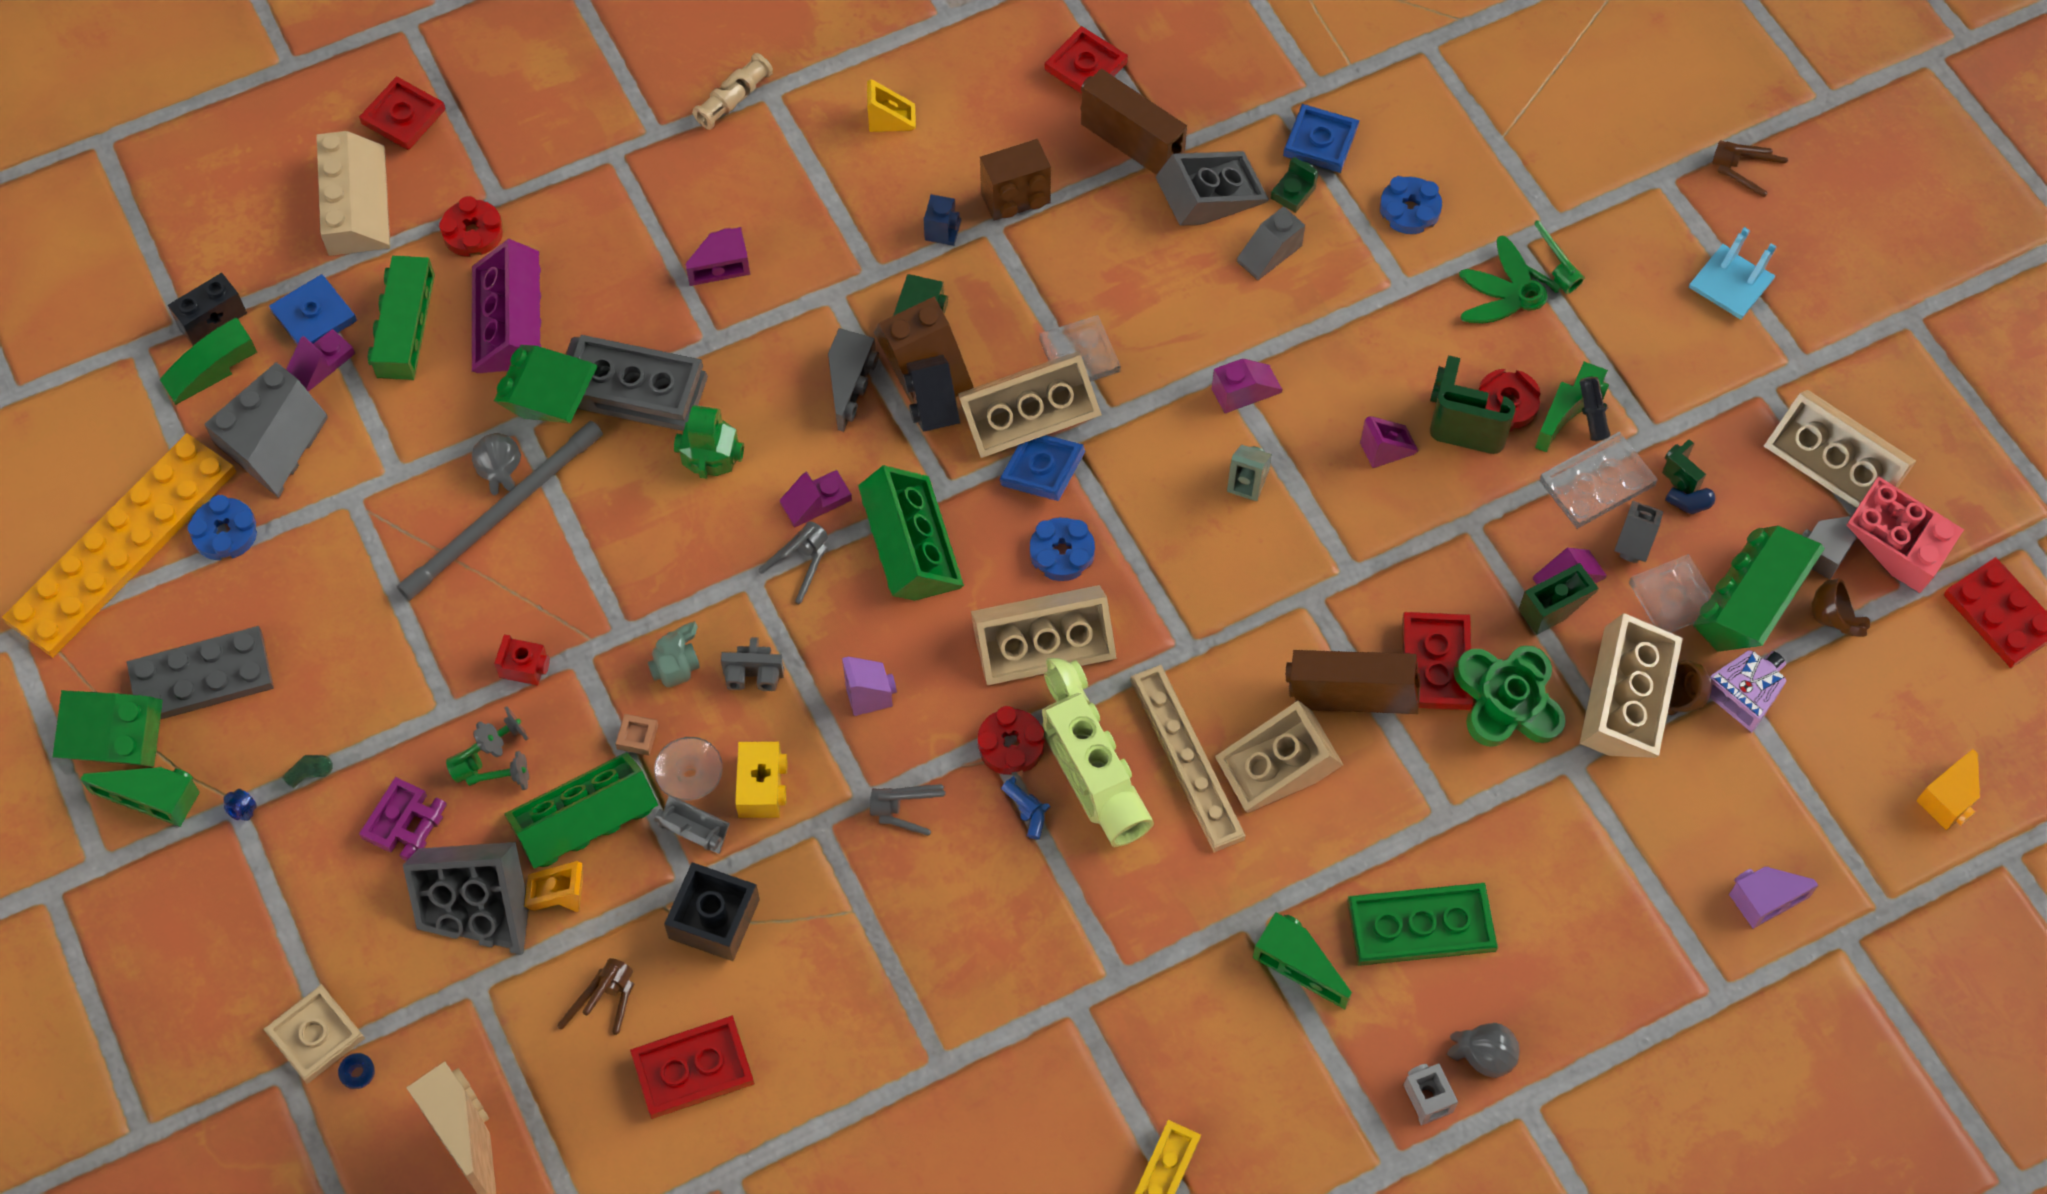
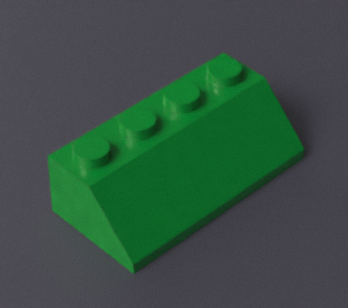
M882 465L858 485L862 504L866 510L870 529L878 549L879 559L882 563L888 588L892 596L916 601L955 591L964 586L929 476Z
M1778 525L1755 529L1747 537V543L1742 551L1733 558L1732 566L1725 577L1716 584V590L1710 600L1701 607L1700 615L1693 626L1717 652L1763 646L1825 547L1819 542Z
M625 752L504 814L526 857L535 869L539 866L547 867L552 865L559 859V856L569 851H578L585 848L590 843V840L600 835H610L616 832L622 824L631 819L638 820L646 817L651 813V809L659 805L642 769L629 753Z

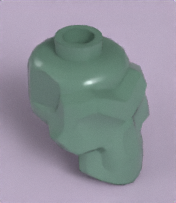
M695 621L685 624L673 632H668L667 635L657 641L652 651L653 660L648 662L654 681L660 679L664 686L668 688L689 681L691 671L700 668L692 644L685 645L686 642L695 637L698 628Z

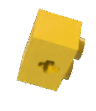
M738 742L736 783L738 818H780V806H786V785H781V774H787L788 760L787 754H781L779 742ZM762 777H765L764 782H760Z

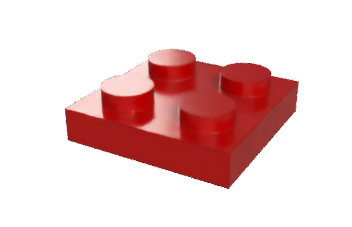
M1080 26L1045 62V71L1082 94V84L1089 76L1093 77L1101 68L1115 76L1128 63V55L1083 26Z
M396 76L359 116V119L365 127L409 151L446 108L443 101Z

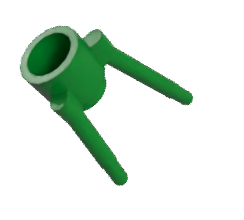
M1536 220L1534 225L1561 264L1552 272V275L1555 277L1554 280L1527 265L1529 274L1548 285L1555 293L1562 289L1566 294H1570L1582 284L1585 277L1568 260L1540 221Z

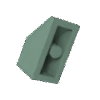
M1241 444L1231 459L1227 492L1258 501L1270 470L1272 454L1265 452L1259 447H1248Z

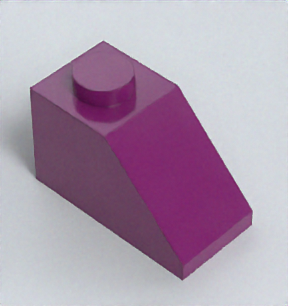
M741 227L725 228L708 235L685 264L689 286L750 275L748 256Z
M1242 358L1217 367L1213 371L1211 389L1224 413L1280 394L1283 390L1269 364Z

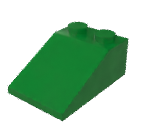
M520 345L511 357V366L506 376L498 383L494 402L523 419L571 423L596 371L597 365L536 345Z
M61 690L52 757L154 767L163 700L141 695Z

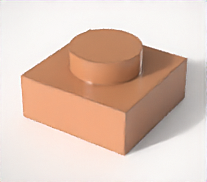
M624 714L615 743L617 750L650 756L659 726L657 720Z

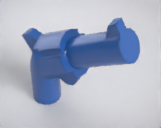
M1012 776L1003 784L1001 789L1019 805L1018 809L1021 811V819L1023 821L1031 819L1027 837L1039 840L1045 821V812L1051 806L1048 803H1041L1032 794L1027 795L1016 785V778Z

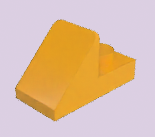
M575 861L528 874L524 907L536 911L561 905L572 911L579 912L583 884L582 863Z

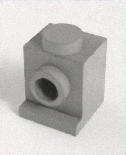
M1439 1063L1428 1067L1427 1064H1422L1408 1072L1409 1076L1406 1077L1403 1086L1418 1114L1421 1126L1454 1112L1458 1100ZM1422 1091H1431L1433 1097L1425 1099Z

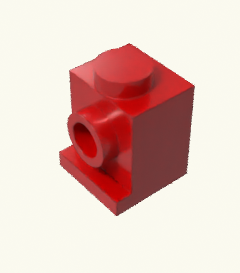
M504 634L494 665L499 678L538 686L541 675H546L548 671L550 656L546 654L542 644L512 639L510 635Z

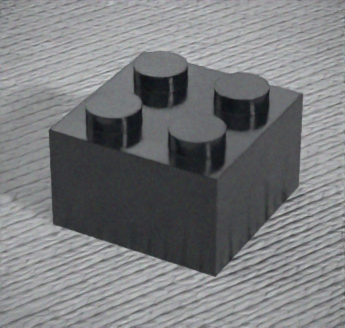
M692 862L664 923L668 938L734 961L760 901L757 884Z

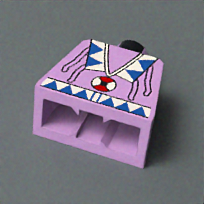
M1749 650L1710 676L1712 680L1710 698L1752 733L1786 683L1785 677L1779 673L1786 665L1784 658L1775 651H1771L1764 659L1754 651Z

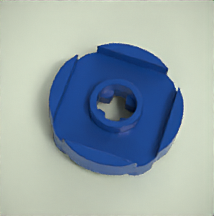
M1394 177L1381 196L1380 213L1383 219L1385 216L1390 222V227L1405 234H1419L1424 232L1425 228L1431 225L1433 227L1439 220L1442 209V198L1438 192L1439 187L1432 181H1426L1417 177ZM1411 201L1417 205L1414 206V209H1408V205L1405 202Z
M224 495L214 496L210 502L201 506L188 524V532L194 546L200 554L212 560H221L220 557L231 556L233 559L241 556L250 549L257 536L256 520L251 509L244 502L234 498H227ZM228 524L230 531L227 533L221 531L219 534H216L217 528L220 525Z
M1061 517L1038 523L1036 531L1030 540V559L1036 569L1038 567L1039 570L1044 572V576L1056 581L1073 580L1079 577L1082 571L1093 563L1095 542L1085 522ZM1058 544H1066L1071 549H1067L1066 554L1061 555L1059 550L1053 548L1058 546Z

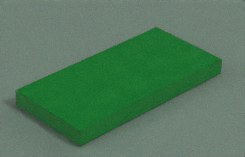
M1485 883L1348 896L1347 903L1358 966L1496 952L1498 949Z

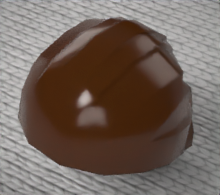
M1842 579L1827 580L1817 588L1812 601V613L1817 622L1836 628L1843 634L1857 637L1867 636V629L1870 628V619L1868 617L1855 616L1848 591Z
M1686 660L1678 662L1667 716L1675 715L1678 712L1701 709L1707 704L1712 691V680L1701 664Z

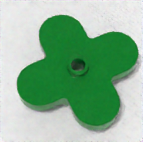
M1521 646L1515 649L1507 660L1502 661V659H1497L1483 649H1470L1464 652L1454 666L1456 682L1464 691L1476 699V703L1470 710L1466 720L1467 729L1475 741L1484 746H1499L1516 729L1532 741L1548 743L1553 741L1563 731L1566 722L1565 714L1560 705L1551 699L1545 691L1544 686L1552 675V665L1548 656L1542 650L1534 646Z

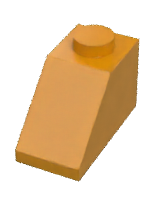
M1974 749L1970 750L1928 785L1916 800L1945 830H1948L1956 822L1962 826L1976 813L1972 807L1980 798L1978 753Z

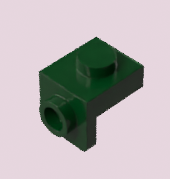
M1690 439L1682 446L1674 445L1665 455L1667 462L1662 471L1671 480L1675 488L1684 491L1686 494L1700 490L1706 476L1699 467L1688 459L1694 446V442Z

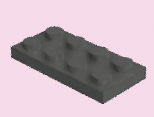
M259 626L127 661L133 695L162 699L161 719L274 689L263 634Z

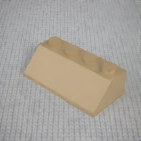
M349 131L317 134L320 232L328 255L390 249L384 145Z
M1079 351L958 394L981 458L1102 415Z
M1809 390L1799 393L1764 445L1765 448L1856 508H1858L1878 476L1898 488L1916 463V460Z
M1100 585L971 611L976 644L987 685L1044 674L1048 671L1046 665L1047 658H1059L1068 662L1077 660L1080 666L1117 659L1108 600Z
M1625 613L1605 626L1579 744L1608 756L1648 758L1659 756L1682 637Z

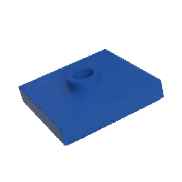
M1302 104L1284 148L1283 156L1291 159L1296 157L1302 162H1308L1309 164L1341 173L1360 120Z
M323 274L269 305L273 315L297 345L302 336H305L314 344L330 330L333 329L338 333L357 321L355 314Z
M1048 435L1019 444L999 479L1003 487L1059 501L1085 453L1084 445Z

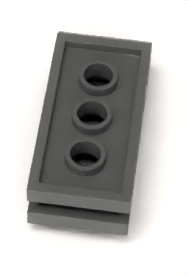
M586 335L571 338L566 351V355L597 365L596 371L577 409L684 431L692 406L699 405L708 378L706 371H702L703 363L701 359Z

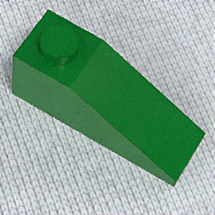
M156 767L86 773L80 779L91 794L181 827L200 793L193 782V776L177 768L174 771Z
M1275 912L1255 945L1253 958L1345 1010L1352 994L1351 990L1308 930L1302 927L1301 922L1290 915L1282 916Z

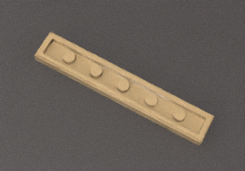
M1162 665L1131 676L1130 682L1213 852L1244 841L1246 835Z

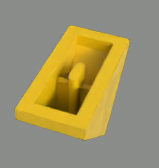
M872 79L867 81L869 132L914 130L916 128L915 103Z

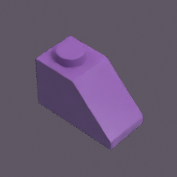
M849 656L842 658L845 686L854 716L893 706L892 694L897 693L893 674L886 675L883 663Z
M1765 866L1756 872L1749 869L1734 879L1736 884L1729 893V896L1754 929L1810 898L1818 884L1814 879Z

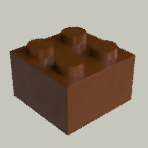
M1038 139L980 156L981 194L993 221L1001 218H1011L1017 213L1030 209H1039L1051 203V166Z

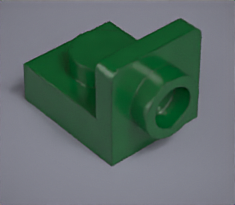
M1293 157L1289 162L1288 172L1271 191L1270 198L1296 213L1316 189L1318 171L1308 162H1302Z

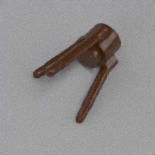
M1720 140L1712 164L1719 165L1717 172L1730 176L1765 197L1767 191L1730 169L1731 166L1737 167L1741 156L1779 163H1787L1788 159L1772 155L1773 150L1771 148L1741 145Z
M609 958L604 968L599 969L591 984L558 1023V1029H563L591 995L592 997L583 1010V1014L586 1016L590 1014L604 992L616 996L620 991L622 993L613 1027V1034H619L628 997L635 985L629 980L633 973L631 967L620 960Z

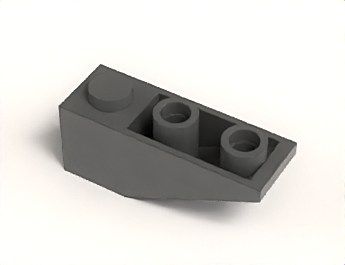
M839 328L828 352L837 428L839 431L844 432L848 421L852 422L856 416L857 399L859 395L863 396L868 386L867 375L870 369L874 370L876 368L879 352L875 348V338Z

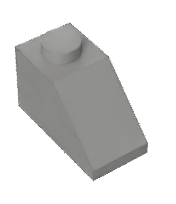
M1852 516L1818 521L1812 532L1806 529L1802 536L1819 542L1825 547L1812 570L1828 579L1832 578L1857 539L1856 535L1846 525Z

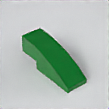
M236 317L218 327L186 351L160 378V381L176 405L232 375L229 369L231 366L256 354L257 351L250 336Z

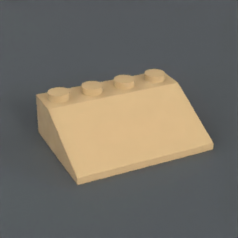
M444 1061L406 1088L476 1193L497 1194L491 1137L489 1130L484 1124L490 1118L460 1069L457 1068L452 1072Z

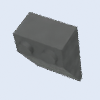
M1244 151L1172 154L1156 176L1180 226L1206 224L1264 204L1269 200Z

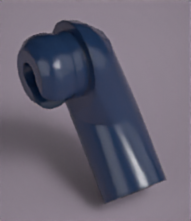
M1672 487L1665 501L1688 514H1696L1711 508L1715 503L1716 497L1714 491L1708 488L1685 494Z

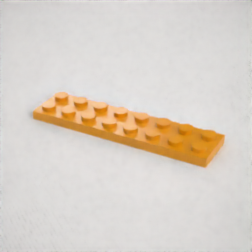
M186 433L2 616V619L6 624L54 658L193 517L195 512L206 504L237 472L234 465Z

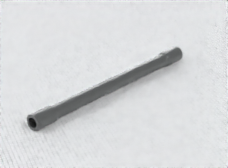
M589 421L570 437L564 446L426 564L417 568L396 587L408 601L412 600L440 572L574 457L583 453L603 436L599 426L593 421Z

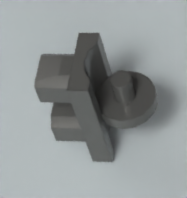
M751 637L749 646H738L737 653L722 652L721 665L727 689L729 690L745 689L746 677H758V689L762 691H775L779 678H784L782 654H771V647H759L758 637Z

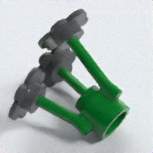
M508 706L504 708L508 715L504 719L506 723L504 727L497 731L490 723L478 722L476 724L477 729L473 732L476 743L468 749L446 759L447 769L455 782L460 783L466 780L467 784L471 786L480 781L511 776L514 782L517 781L522 790L528 789L529 772L527 760L520 751L515 752V758L510 763L509 769L478 774V770L482 768L481 759L477 754L479 751L482 750L487 754L491 753L495 757H500L503 754L501 747L504 744L501 737L510 731L514 736L520 733L525 740L529 739L521 725V720L517 719Z

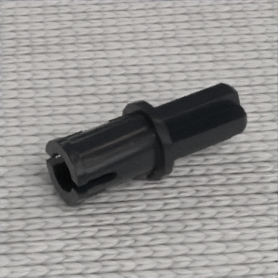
M1593 376L1580 380L1584 402L1582 413L1587 417L1590 440L1600 441L1607 439L1611 435L1605 413L1608 407L1606 403H1603L1599 379Z

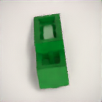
M1584 361L1574 386L1564 382L1560 383L1539 433L1535 446L1536 449L1547 452L1552 441L1563 426L1582 412L1584 402L1580 387L1581 379L1589 376L1597 377L1600 383L1602 398L1604 399L1609 384L1604 382L1608 370Z

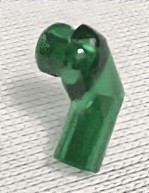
M305 755L281 778L294 789L305 777H326L331 773L333 763L330 758L324 755Z

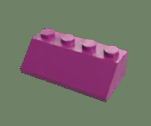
M509 238L472 266V372L475 373L508 371L511 366V357L520 345L542 347L540 344L541 267L539 265V251Z

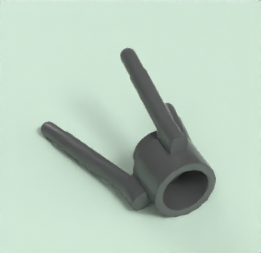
M807 522L790 542L759 568V573L763 574L781 558H787L796 549L805 556H810L811 553L815 554L795 600L797 604H801L821 557L828 550L824 545V542L828 539L826 531L814 522Z
M942 784L896 789L873 788L870 797L871 816H879V824H892L928 836L931 834L930 829L892 817L893 813L899 814L901 800L944 797L946 792L943 790L944 786Z

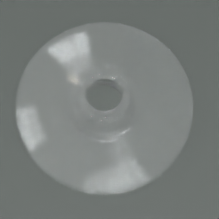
M683 737L670 742L660 751L654 766L655 778L661 790L668 796L671 795L682 801L697 800L711 793L718 785L723 772L722 759L718 750L710 742L698 737ZM688 770L696 772L692 777L684 776V773Z

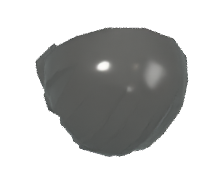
M500 433L484 436L474 446L472 451V462L477 474L489 480V488L494 496L498 494L500 483L508 491L515 487V482L510 474L516 469L521 459L517 443L508 435Z
M1495 1022L1483 1024L1472 1030L1457 1031L1450 1035L1451 1040L1457 1044L1449 1049L1447 1055L1456 1061L1466 1057L1473 1068L1485 1076L1493 1078L1505 1076L1518 1064L1519 1042L1514 1033L1502 1024Z

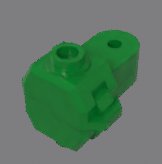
M693 405L683 433L676 434L674 452L680 454L682 465L693 473L699 474L700 478L706 479L708 475L719 476L732 472L736 461L741 462L743 459L744 443L738 441L736 429L722 420L720 409Z

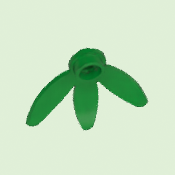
M1506 236L1497 237L1496 243L1501 265L1511 282L1481 271L1461 270L1459 276L1472 288L1485 295L1501 299L1464 311L1460 316L1462 321L1468 323L1494 322L1510 316L1520 308L1536 310L1546 303L1548 295L1545 287L1538 281L1531 280L1522 255Z

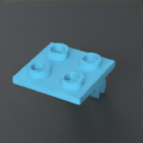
M1746 227L1742 229L1741 234L1737 235L1731 248L1722 244L1689 284L1690 289L1742 320L1774 280L1775 275L1765 270L1777 248V246L1771 243L1762 254L1756 266L1739 256L1738 253L1750 232Z

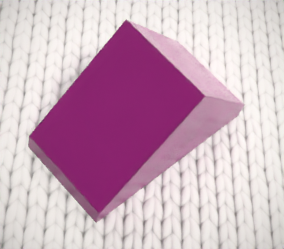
M1372 416L1365 419L1360 444L1372 468L1412 456L1419 451L1406 425Z
M1567 547L1533 576V580L1537 585L1578 563H1581L1594 583L1606 579L1607 575L1590 550Z

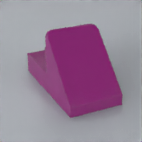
M333 329L314 344L305 336H302L286 370L297 378L309 392L355 355V351Z
M837 470L813 481L808 472H805L782 496L780 504L795 528L852 501V494Z

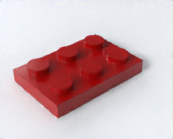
M1996 557L1949 587L1943 594L2010 668H2013L2047 645V611Z
M1404 612L1402 617L1403 653L1416 654L1421 682L1419 708L1471 710L1473 697L1458 685L1454 677L1455 663L1464 652L1471 649L1470 615Z
M733 1015L630 1049L651 1119L755 1084Z

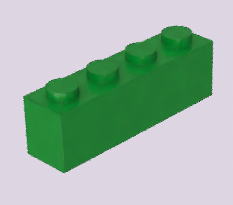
M392 255L390 268H385L384 284L386 287L384 294H380L378 303L380 317L379 320L374 321L373 336L375 341L374 346L369 347L367 357L368 364L372 365L377 378L415 379L435 277L428 257Z

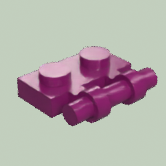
M395 777L359 835L363 840L392 853L398 841L405 844L399 856L407 861L418 848H425L427 844L425 840L432 828L438 827L443 819L441 814L447 803L440 798H435L430 807L422 804L427 797L425 790ZM414 816L421 818L422 820L414 833L406 830Z

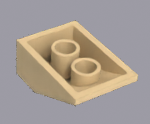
M1299 701L1215 756L1247 813L1316 784L1343 766L1341 759L1312 710Z

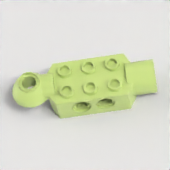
M1047 658L1046 665L1048 671L1044 673L1045 682L1051 695L1057 702L1042 709L1044 737L1090 821L1101 825L1112 846L1127 845L1145 835L1153 827L1154 821L1135 787L1131 785L1130 778L1132 777V772L1125 759L1119 760L1114 751L1116 744L1111 733L1108 730L1103 731L1099 724L1100 715L1093 703H1090L1083 689L1088 688V682L1082 667L1077 660L1068 662L1059 658Z

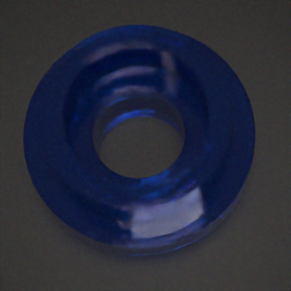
M236 789L234 792H228L223 797L224 809L231 818L249 821L253 817V811L257 808V805L246 791Z
M354 1053L345 1057L338 1068L340 1081L350 1089H361L367 1086L375 1074L374 1063L367 1055L362 1053ZM355 1068H363V1073L359 1077L351 1076Z

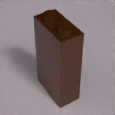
M1102 68L1093 77L1089 76L1084 81L1081 87V125L1156 175L1172 154L1185 153L1186 124Z
M1293 650L1292 662L1286 663L1285 676L1286 682H1289V696L1295 697V702L1299 701L1311 710L1419 714L1421 682L1416 654Z

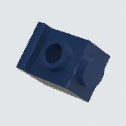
M930 195L924 216V238L926 241L955 246L962 220L960 212L955 211L954 198Z

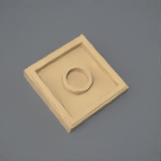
M322 984L263 1029L306 1084L310 1083L365 1040L363 1034Z

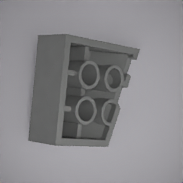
M276 362L204 425L217 447L279 498L284 490V483L289 475H293L298 468V460L305 449L310 448L328 416L300 381Z
M516 842L418 848L403 864L418 930L454 939L461 936L477 940L479 945L492 948L493 945L509 948L511 953L519 955L524 953L529 909L524 907L526 889Z

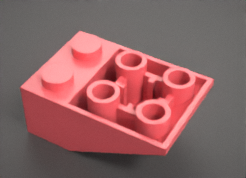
M1879 476L1846 524L1891 576L1918 593H1921L1935 577L1964 531L1960 526Z

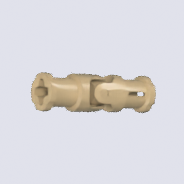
M754 53L751 56V61L746 66L735 70L721 84L720 88H715L710 93V98L701 106L697 105L693 108L692 113L698 123L708 130L712 129L717 119L724 113L729 114L738 103L756 89L758 82L764 77H770L773 74V68L769 61L761 54Z

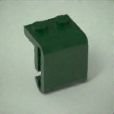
M1448 355L1446 366L1438 367L1430 402L1436 403L1430 426L1431 436L1439 442L1490 454L1501 452L1505 447L1514 418V403L1509 398L1503 397L1499 412L1485 409L1489 393L1454 385L1461 358Z

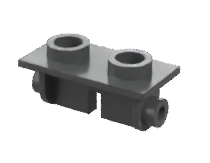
M671 795L668 796L664 810L659 809L654 818V821L659 823L658 826L660 828L674 832L703 846L704 849L718 854L721 852L730 824Z

